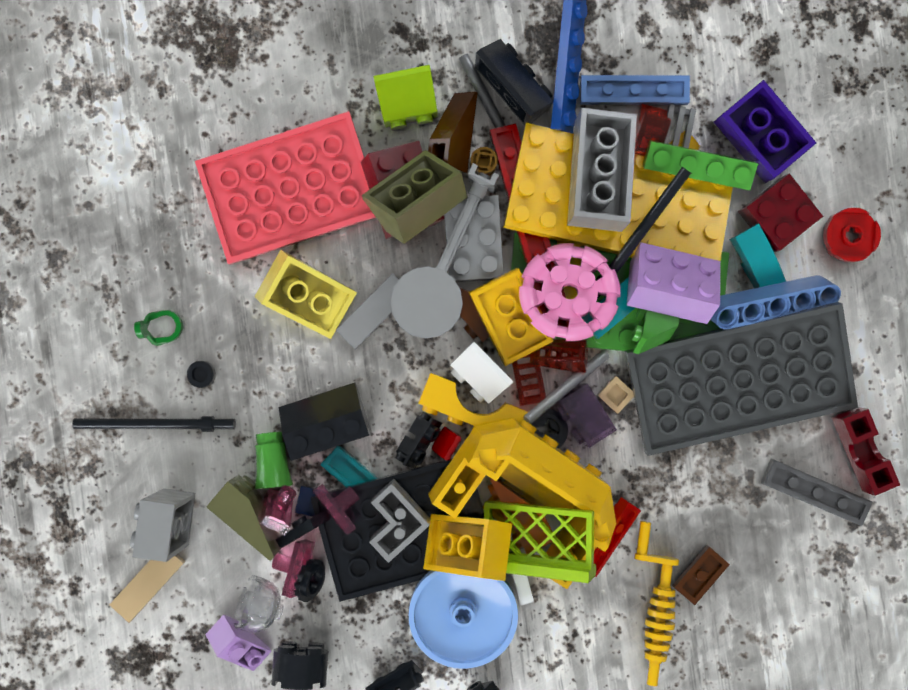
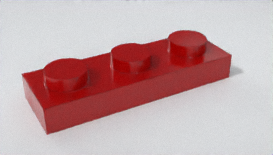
M622 497L614 505L616 526L608 549L604 552L597 547L594 551L595 577L600 573L641 512L639 508Z

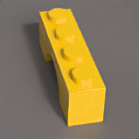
M430 373L418 403L423 405L422 410L437 416L438 412L448 415V421L462 426L463 422L473 425V428L512 418L521 423L524 419L523 416L529 412L506 402L499 409L487 414L469 411L458 399L456 382L434 373Z

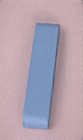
M815 275L721 295L720 306L710 320L722 329L755 324L800 312L801 310L838 302L841 290L826 278Z

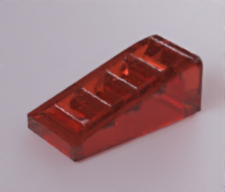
M553 340L552 343L532 352L530 355V365L586 373L587 340ZM541 349L546 350L545 356H540ZM552 351L556 352V356H552Z
M537 350L523 357H532L533 362L518 364L515 361L512 363L520 406L540 403L546 398ZM534 367L535 373L523 375L519 373V370ZM536 378L537 383L522 386V380ZM538 389L539 394L524 397L523 391Z

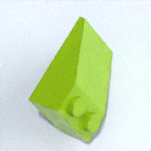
M430 65L373 76L386 128L391 127V130L403 129L407 127V123L417 122L419 125L433 122V118L438 117Z

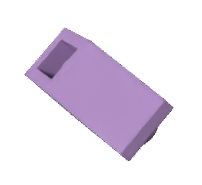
M224 614L205 634L217 657L252 671L272 652L242 622Z

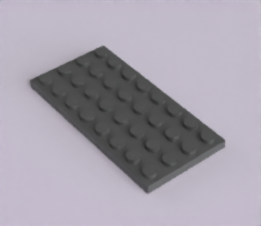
M840 302L801 310L800 312L732 329H717L670 340L640 354L633 353L634 349L625 351L644 451L647 456L858 408L843 303Z

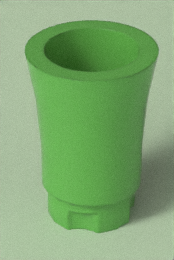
M282 432L256 434L258 445H255V489L293 485Z

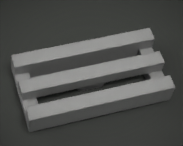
M670 104L667 110L661 142L668 144L673 115L675 113L678 114L672 145H679L685 115L688 117L682 147L689 148L696 109H686L683 106L675 107L674 104Z

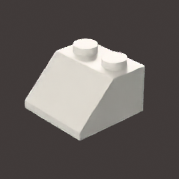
M475 342L450 364L454 368L450 373L461 384L466 380L473 387L469 392L480 403L485 400L489 404L514 382Z

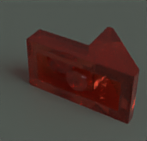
M641 104L636 124L635 154L645 156L649 140L665 143L671 124V119L667 118L668 110Z

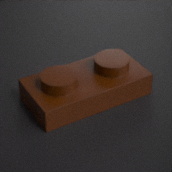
M706 545L672 586L692 604L696 605L730 564Z

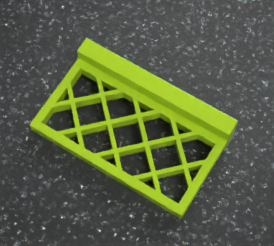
M497 501L484 502V519L493 520L492 509H500L508 518L505 522L509 523L511 521L521 533L514 541L510 539L509 549L513 552H509L506 573L589 583L596 576V564H594V511ZM521 511L527 512L534 520L527 529L515 518ZM547 514L555 515L562 523L554 532L542 521ZM574 517L586 518V531L581 535L569 523ZM536 524L548 536L540 544L529 534V531ZM563 527L576 539L567 548L555 536ZM523 536L534 548L529 554L522 553L515 545ZM550 539L561 551L557 557L549 556L542 549V546ZM578 542L586 551V560H577L569 552V549Z

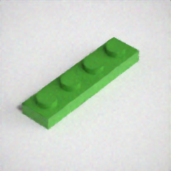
M649 140L642 167L676 175L681 167H684L691 172L688 178L751 190L758 163Z

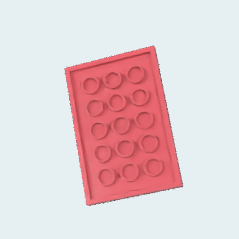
M349 111L195 161L229 265L376 218L362 198V195L369 190L361 165V161L364 159L363 151Z

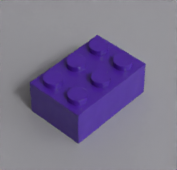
M762 80L714 121V124L745 160L758 163L756 174L764 183L775 179L817 143L765 80Z

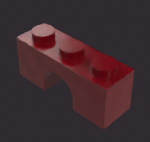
M858 407L831 417L862 491L876 496L900 486L891 461L884 458L876 447L874 436L879 433L869 409Z

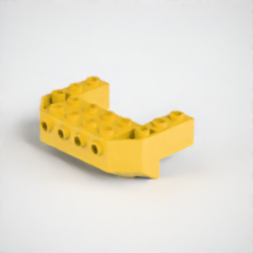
M512 418L475 426L428 493L434 506L456 519L486 475L496 482L499 477H502L545 506L594 511V551L598 547L606 552L616 526L611 487L600 477L602 472L590 463L586 467L579 463L581 458L569 449L565 453L558 449L559 443L545 434L542 438L535 433L537 428L524 419L521 423ZM574 517L569 522L579 535L586 531V518ZM565 527L562 528L557 536L566 548L576 540ZM578 542L569 549V552L577 560H586V551ZM552 543L546 553L551 557H557L561 551ZM551 579L565 589H568L573 582Z

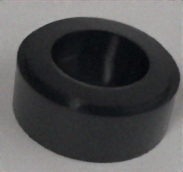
M196 361L187 370L188 381L191 385L198 388L211 385L216 377L215 368L207 361Z

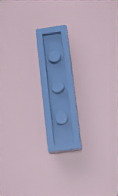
M581 75L580 105H688L690 103V75Z

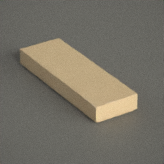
M178 554L167 562L150 560L109 605L130 623L186 561Z

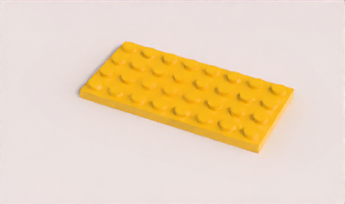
M526 123L503 228L618 254L676 175L644 169L642 166L646 151L635 149L631 221L622 232L567 226L574 134ZM688 178L641 242L721 261L733 187ZM636 249L630 255L631 258L635 255Z

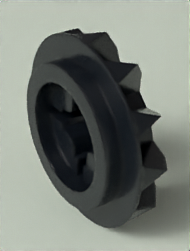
M549 409L534 421L532 425L536 428L544 427L549 419V429L557 432V434H549L548 436L559 443L557 446L559 449L567 439L568 425L565 418L559 412ZM536 430L535 433L543 438V432Z
M316 558L314 560L309 559L306 565L301 566V572L297 574L298 579L294 583L296 587L295 596L298 597V600L309 602L320 592L325 580V566L321 560Z

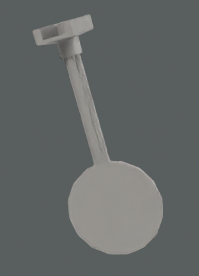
M474 163L468 173L469 182L472 183L468 194H470L437 267L414 268L404 274L393 288L391 297L392 314L399 326L412 336L425 339L439 337L451 330L460 318L463 306L461 290L447 271L480 199H484L487 191L494 193L499 179V175L493 173L491 180H489L490 176L480 172L478 175V165Z

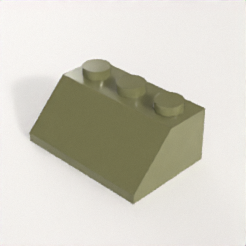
M425 150L365 192L362 198L386 232L405 244L465 200L467 193L461 171Z

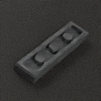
M774 459L770 460L761 481L766 486L860 526H863L873 503L868 499Z

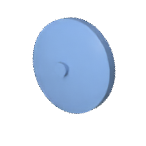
M431 570L415 587L409 605V626L419 648L432 660L452 668H475L496 659L511 643L518 623L516 598L506 579L505 581Z

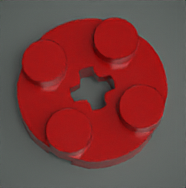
M847 208L829 217L823 231V240L827 253L843 262H857L866 259L880 244L881 229L878 222L873 220L868 211L861 208ZM850 228H853V233H858V238L853 239L852 242L846 238V232H849Z

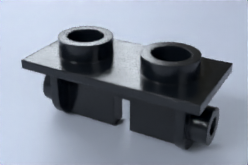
M422 412L421 416L417 415L409 429V432L416 436L413 440L405 435L396 450L397 455L395 458L403 462V465L416 468L417 465H420L426 457L425 451L428 446L439 436L442 422L433 419L432 416L425 412Z
M410 660L400 664L389 674L377 678L365 689L398 690L400 688V690H415L421 687V683L424 682L423 671Z

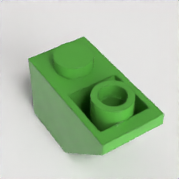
M638 308L636 319L639 320V325L635 326L631 338L632 341H635L633 353L640 354L668 342L677 329L680 318Z

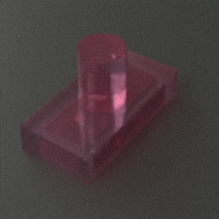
M319 484L312 490L345 534L348 535L356 529L344 512L359 500V497L350 486L335 498L331 496L323 484Z
M283 485L279 492L268 488L263 499L260 525L281 534H287L291 527L293 499L296 496V491L293 488Z
M307 539L295 542L291 557L280 553L274 556L272 568L287 573L282 591L283 596L289 598L296 597L294 583L298 579L297 574L301 572V566L306 565V562L311 559L315 542Z

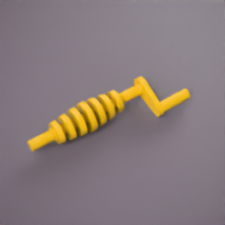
M640 521L637 551L634 559L662 564L660 583L658 586H654L652 591L658 597H651L649 602L657 607H648L647 614L655 618H645V625L651 627L645 629V636L651 639L644 640V646L651 649L644 651V657L649 661L647 685L657 686L660 664L666 662L668 656L662 652H667L670 649V644L664 641L672 640L673 634L668 631L675 629V623L666 619H675V612L667 608H675V601L669 599V597H675V590L671 589L670 585L673 565L678 566L679 559L647 554L651 522Z

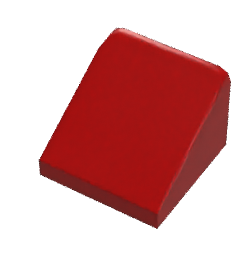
M443 427L432 445V450L444 460H450L461 441V435L448 427Z

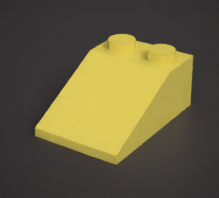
M280 250L254 297L262 305L331 339L357 292L300 259Z

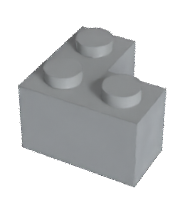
M395 479L379 491L371 501L387 522L372 535L369 543L389 563L430 526L431 518Z

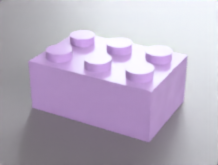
M640 242L635 255L630 261L627 306L708 324L720 306L721 261Z

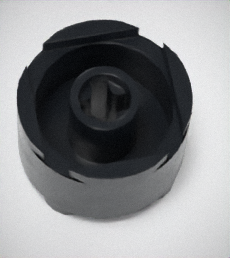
M281 642V646H278L273 652L271 685L276 686L278 682H281V688L291 690H312L313 684L320 683V688L326 687L329 651L324 649V643L312 642L308 643V647H297V642Z

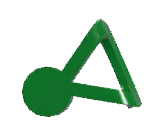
M163 310L151 312L145 316L144 321L135 322L134 330L138 339L147 338L151 344L159 346L176 340L182 333L183 323L177 313ZM161 316L172 317L176 323V329L171 336L154 338L148 331L151 320Z

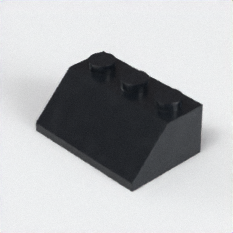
M499 39L480 48L476 52L475 68L524 126L526 123L532 124L551 108L553 104L551 98L553 95L544 84L540 86L534 79L535 73L527 64L522 65L516 58L518 54L514 47L509 43L505 45Z
M356 382L278 407L282 435L291 461L370 436L372 433Z

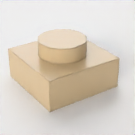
M614 376L597 394L616 414L634 397L633 391L617 376Z

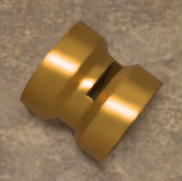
M488 147L477 148L471 155L470 168L474 163L478 165V175L482 172L491 176L497 167L496 153Z

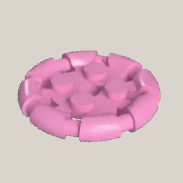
M574 243L553 245L546 248L547 252L542 255L537 254L526 266L521 276L524 279L523 284L519 287L520 304L524 314H528L531 318V324L548 337L565 338L566 341L584 340L594 336L593 333L597 330L606 328L618 310L616 305L617 298L621 297L617 273L615 269L611 270L608 266V260L593 248L588 246L584 248L573 246ZM571 257L582 259L581 266L570 264ZM553 261L556 266L549 272L546 265ZM596 270L602 275V278L597 281L593 274ZM534 282L543 283L541 291L533 288ZM566 286L574 287L577 291V296L574 299H566L562 295V289ZM598 295L606 296L605 303L596 302ZM543 304L549 310L545 314H541L537 309ZM589 313L593 320L586 323L581 317ZM558 319L569 321L568 327L558 326Z

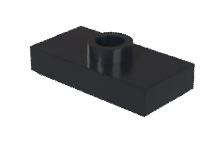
M327 510L308 520L306 516H303L291 523L293 529L275 540L279 547L283 548L329 521L331 517Z

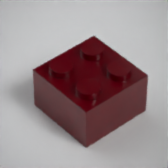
M790 173L779 178L738 211L749 227L756 224L761 226L774 252L782 250L824 217Z

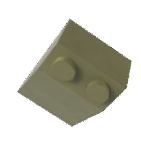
M237 475L227 481L206 507L271 561L282 547H279L275 540L279 536L260 492L255 489V482L245 475L243 477Z

